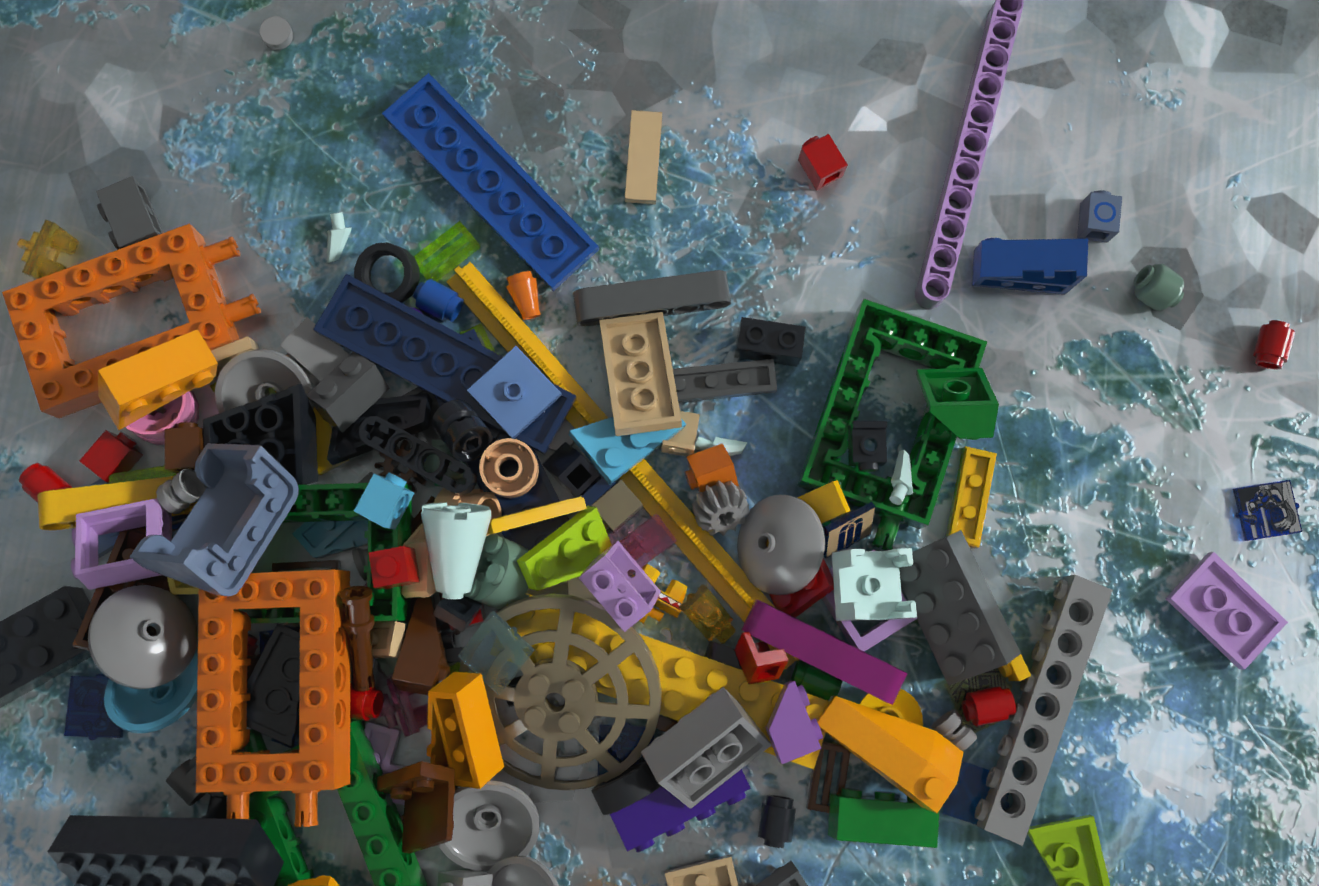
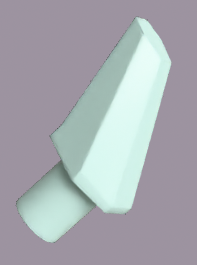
M343 212L330 214L333 230L327 231V263L339 260L351 232V227L345 228Z
M698 436L695 449L703 451L723 443L729 456L742 454L747 442L715 437L713 442Z
M905 450L899 451L891 479L894 489L889 499L896 505H901L906 495L913 494L910 457Z

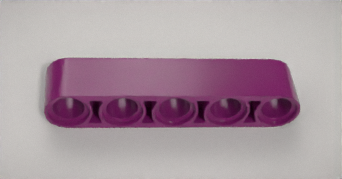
M757 599L741 629L744 632H750L751 636L778 649H784L786 653L892 705L908 674Z

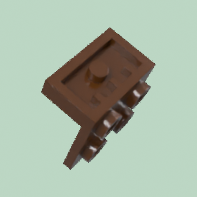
M420 761L377 777V791L391 794L390 798L395 800H405L402 838L403 853H413L452 840L455 794L454 768Z

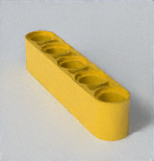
M174 476L41 492L38 494L39 528L42 530L76 528V514L157 498L156 491L158 487L166 481L172 480ZM191 503L180 514L172 513V516L189 514L196 503Z

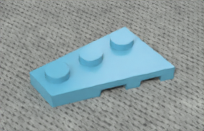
M613 417L570 430L568 435L609 485H611L662 446L663 440L668 441L684 429L686 423L682 420V428L616 436Z

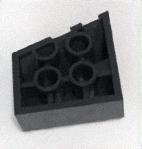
M302 384L291 386L286 390L267 395L259 400L203 419L204 448L207 443L261 445L295 478L298 485L318 482L316 416Z

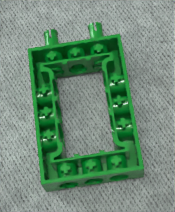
M863 299L857 308L797 486L813 491L832 481L838 480L848 504L867 511L875 508L874 513L878 514L881 520L872 545L878 548L882 546L883 550L893 549L900 524H906L917 529L928 526L957 436L929 411L926 403L909 455L913 494L906 495L902 504L896 505L889 499L894 489L891 483L892 477L882 478L868 472L858 471V466L851 467L840 462L841 456L848 449V426L859 417L860 411L857 409L863 393L869 387L870 381L868 377L881 350L935 369L979 368L987 341ZM832 520L823 523L822 527L830 529Z
M362 720L350 722V784L337 790L374 885L428 886L415 853L402 852L403 822L395 803L390 798L389 793L377 791V777L382 776L383 772L374 756V749L370 739L368 740L364 731V724ZM250 729L249 742L243 748L244 752L253 753L267 750L260 732ZM299 745L296 746V747H293V748H291V749H289V750H287V751L299 749ZM255 791L249 793V819H257L284 861L274 886H288L299 880L312 879L314 876L313 870L308 869L299 846L302 843L300 837L296 838L287 815L289 811L288 805L281 797L273 796L282 791Z

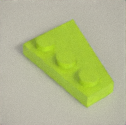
M587 506V509L580 511L517 560L529 589L539 591L579 577L594 559L612 545L597 507Z
M1085 815L1029 827L1027 834L1058 886H1110L1094 816Z

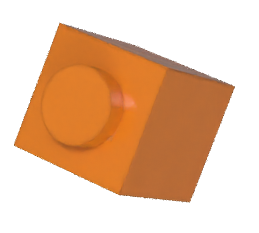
M723 443L686 457L690 470L685 471V476L691 490L697 488L698 492H705L706 485L710 487L715 486L718 480L723 484L732 481L734 485L739 486L734 464Z

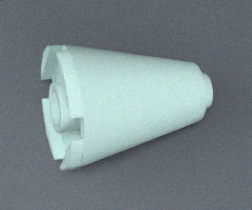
M447 502L422 505L421 517L435 590L443 593L442 597L445 599H462L464 593L470 592L492 517L491 509L485 505L459 503L458 505L447 506Z

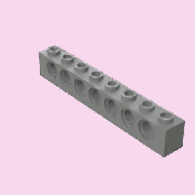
M1078 575L1064 576L1063 579L1058 581L1053 594L1056 598L1053 609L1046 613L1042 627L1045 631L1042 640L1035 644L1031 658L1034 662L1030 670L1031 676L1021 681L1020 690L1023 693L1019 704L1016 703V713L1009 716L1011 726L1008 734L1004 735L1000 740L998 746L999 760L996 767H992L988 773L986 785L989 787L985 799H981L977 804L975 810L976 826L1023 846L1112 594V589ZM1072 604L1076 605L1079 609V618L1076 621L1072 620L1069 615V608ZM1062 634L1069 642L1068 649L1065 652H1062L1058 647V639ZM1050 666H1054L1058 673L1057 680L1054 683H1050L1046 675ZM1043 697L1047 708L1043 714L1039 715L1035 709V703L1038 698ZM1031 728L1036 738L1035 742L1028 747L1024 742V734ZM1021 760L1024 765V773L1021 777L1015 778L1012 768L1017 761ZM1006 793H1010L1013 797V804L1008 810H1003L1001 799Z

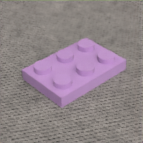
M1215 552L1207 553L1165 598L1238 669H1246L1288 623Z

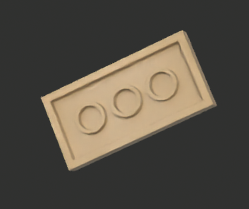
M663 312L599 320L616 436L682 428Z

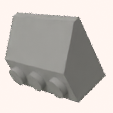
M722 687L716 693L711 694L705 702L691 713L683 716L667 732L655 738L641 753L657 782L691 809L772 744L741 704Z

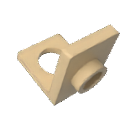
M680 411L681 418L686 423V426L668 441H662L661 452L689 456L694 454L700 415Z

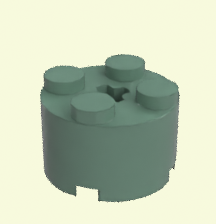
M497 534L486 536L471 591L464 593V596L498 610L515 601L529 597L530 595L526 594L528 585L517 563V560L529 550Z

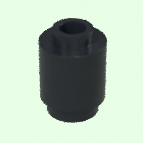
M767 795L766 803H762L758 837L764 839V845L784 848L785 842H792L796 808L793 807L794 799L778 795Z

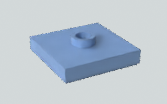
M517 346L509 351L467 390L512 439H515L562 395Z

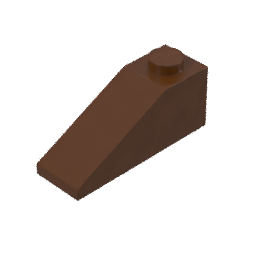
M434 595L426 598L417 597L392 676V680L398 690L428 696L429 690L450 675V667L447 663L441 628L438 625V618L433 615L436 609Z

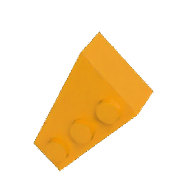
M197 329L99 369L98 397L117 429L121 430L190 390L209 384L216 376L218 362Z
M453 672L428 691L427 728L431 730V743L427 746V756L431 757L430 763L455 769V786L481 789L504 768V763L482 673Z

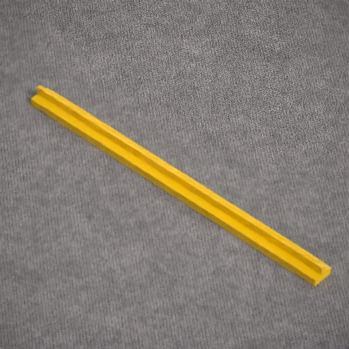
M471 262L463 268L458 266L454 269L456 274L446 281L447 285L458 293V297L464 299V304L508 353L517 346L551 383L576 395V400L565 418L574 429L608 418ZM645 459L618 478L641 501L644 510L743 623H745L756 599L775 608L768 598L748 580L744 571L708 531L702 530L698 526L694 514ZM768 644L770 651L779 650ZM786 653L789 661L785 670L799 659Z

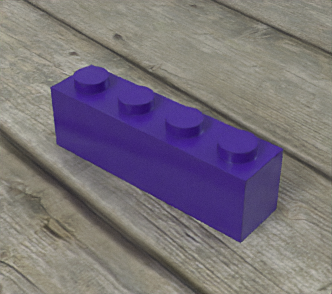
M741 769L691 809L664 787L660 786L653 793L628 807L610 814L626 850L629 851L635 848L636 852H641L655 844L653 838L663 833H666L667 837L685 829L684 822L694 817L698 821L710 817L716 813L714 807L725 801L729 806L743 800L746 797L745 791L751 788Z

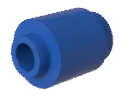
M428 279L425 283L420 282L413 295V298L416 299L415 305L417 308L442 321L447 319L453 322L458 317L464 304V299L458 297L457 292L432 279Z

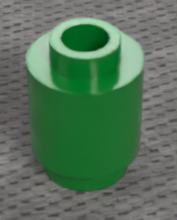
M800 659L797 661L791 677V681H795L797 687L803 685L806 693L829 701L831 696L838 695L842 685V680Z

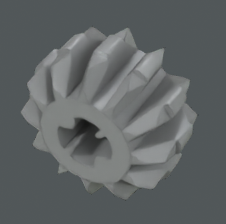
M718 480L715 486L710 487L706 485L705 492L696 493L697 500L692 503L696 522L702 530L708 531L711 536L717 532L724 536L730 529L736 531L738 524L746 523L745 516L750 513L749 504L746 500L747 496L740 486L734 485L732 481L723 484Z

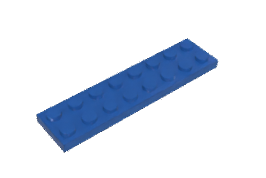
M429 73L382 113L389 124L552 291H555L599 251V246Z

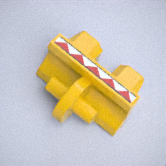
M645 564L642 569L655 584L661 572L649 564ZM672 579L666 591H661L654 606L677 618L685 605L683 600L688 587ZM653 607L639 621L644 624L647 617L650 616L660 622L664 613Z

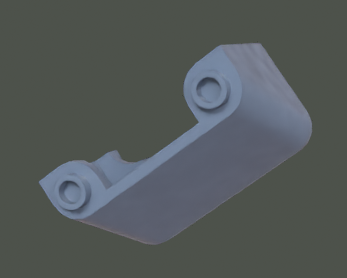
M207 443L195 463L196 476L207 488L173 539L169 541L162 535H148L139 542L130 558L147 570L214 595L233 596L243 587L296 502L299 488L295 478L261 445Z

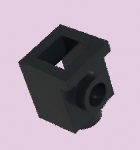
M853 421L848 426L849 466H858V471L875 472L879 471V466L887 463V421ZM866 440H871L875 444L874 451L866 450L864 447Z

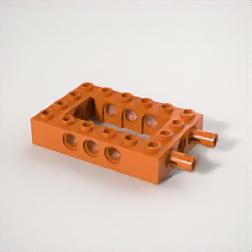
M189 223L3 291L4 300L41 412L60 419L102 403L98 397L99 369L198 329L210 351L239 340L234 322L261 314V309L257 307L259 303L254 294L228 304L225 300L214 265L241 255L240 251L237 250L238 245L235 239L231 236L228 239L206 246L203 236ZM174 278L189 323L78 364L70 358L64 338L67 336L65 331L60 329L55 311L64 316H74L79 314L78 310L100 302L106 304L110 302L109 299L130 291L136 293L140 291L141 287L160 280L166 282Z
M332 569L251 573L243 587L233 596L214 595L199 589L196 793L223 792V795H227L226 819H249V793L255 791H291V793L295 794L294 826L318 825V792L321 790H335L350 784V644L348 633L342 625V620L345 617L344 604L340 601V592L350 587V571ZM300 608L299 749L282 753H270V750H261L253 753L237 752V750L246 747L250 738V729H247V701H250V694H247V666L251 665V658H247L248 631L251 630V621L247 613L238 609Z

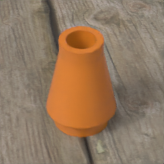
M531 271L520 272L507 277L508 285L506 288L517 306L522 320H529L540 316L537 279L533 278Z

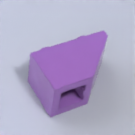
M795 681L784 683L766 726L778 762L781 764L821 749L818 740L823 738L816 718L810 720L805 706L810 705L807 693L803 685L797 687Z

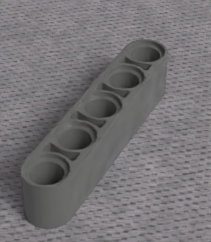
M723 270L586 287L573 292L576 321L579 326L600 325L599 320L663 312V316L714 310L731 304L727 273Z

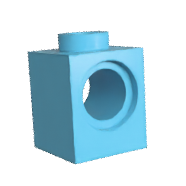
M388 472L386 477L373 474L354 512L384 528L395 530L414 492L405 488L407 481Z

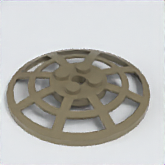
M564 594L536 595L515 601L497 611L482 624L466 648L459 672H469V667L476 650L486 636L495 629L505 649L501 651L493 662L487 675V680L483 679L499 747L506 744L520 756L534 763L542 764L541 777L531 775L514 767L505 759H503V771L525 783L555 790L586 789L602 782H607L622 774L642 755L641 751L648 747L657 727L661 711L662 688L659 671L652 653L633 627L624 632L601 604L589 599ZM560 609L557 630L536 631L517 639L506 622L514 616L533 610ZM574 613L586 614L604 623L618 633L624 642L608 654L592 640L579 634L571 633ZM555 642L553 658L543 659L536 663L532 662L524 648L537 643ZM569 645L586 651L596 658L598 663L586 671L580 665L567 660ZM632 653H635L647 678L650 695L649 705L628 704L626 683L617 665ZM511 657L523 673L516 688L497 683L501 669ZM607 673L615 687L617 703L598 702L595 682ZM558 693L564 698L565 704L554 706L548 701L547 695ZM495 698L514 702L518 719L504 727L497 712ZM594 716L615 718L610 732L600 743L587 730ZM626 718L647 719L646 728L638 745L620 763L607 750L618 739L625 725ZM529 730L534 735L544 739L542 754L527 749L514 738ZM575 738L587 750V752L576 756L556 757L558 741ZM593 759H596L608 770V772L589 779L573 781L555 780V767L577 766L590 762Z

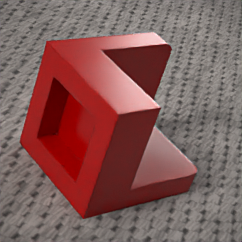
M743 632L734 649L749 685L779 679L789 661L784 649L770 651L767 643H754L750 632Z

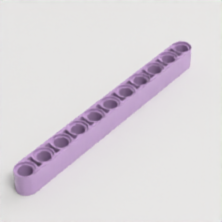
M995 0L987 16L915 291L916 302L924 309L937 308L948 296L951 289L1024 0ZM1001 7L1008 9L1010 12L1003 10ZM994 34L1001 36L1003 39L997 38ZM987 61L994 63L996 67L990 66ZM979 89L986 90L989 95L983 94ZM972 116L980 118L982 123L975 122ZM964 144L973 146L975 152L967 150ZM956 172L964 173L968 180L959 178ZM949 200L958 202L961 209L953 208ZM941 229L950 230L954 238L944 236ZM939 257L943 259L946 267L937 266L934 258ZM932 286L936 288L939 297L930 296L926 291V287Z

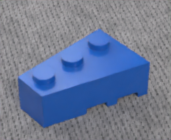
M987 238L982 240L974 249L972 286L1065 295L1087 277L1088 238L1027 240Z

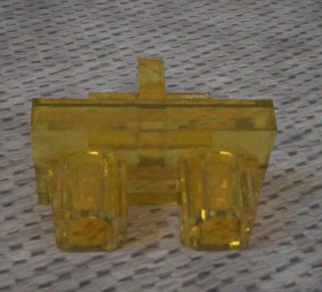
M45 220L40 233L34 231L30 241L19 239L17 243L18 247L25 250L21 261L26 263L22 273L36 280L66 269V266L56 262L60 252L69 255L74 254L79 241L56 223Z
M704 584L698 588L696 593L688 594L687 600L679 606L680 610L708 641L716 638L723 644L736 632V629L731 624L733 618Z

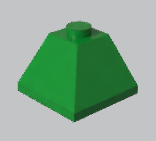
M983 368L917 369L916 376L929 411L959 439L977 440L979 438H993L999 403Z

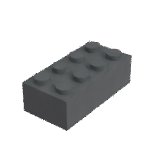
M961 530L912 551L913 565L900 568L901 587L908 601L914 600L916 602L917 620L948 686L1007 665L1021 654Z

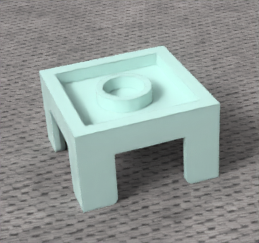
M912 548L887 551L848 549L833 552L832 567L836 621L917 618L916 602L914 600L902 601L900 568L913 565Z

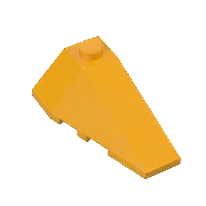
M834 696L817 719L823 731L926 810L938 813L957 785L964 752L935 730L838 696Z

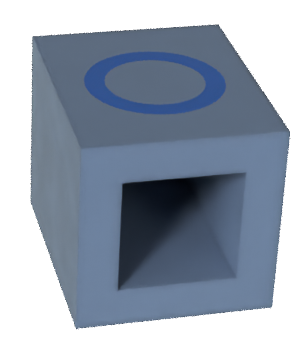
M1104 190L1090 192L1080 203L1077 238H1088V240L1108 243L1115 237L1120 229L1122 196L1111 195L1109 191Z

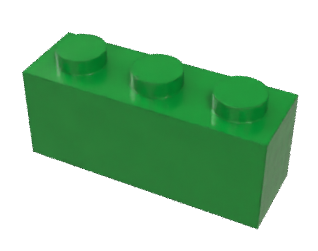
M842 788L841 794L830 793L828 836L840 841L937 848L939 812L934 813L922 808L908 796L907 799H896L895 793L887 791H875L874 797L862 796V790Z

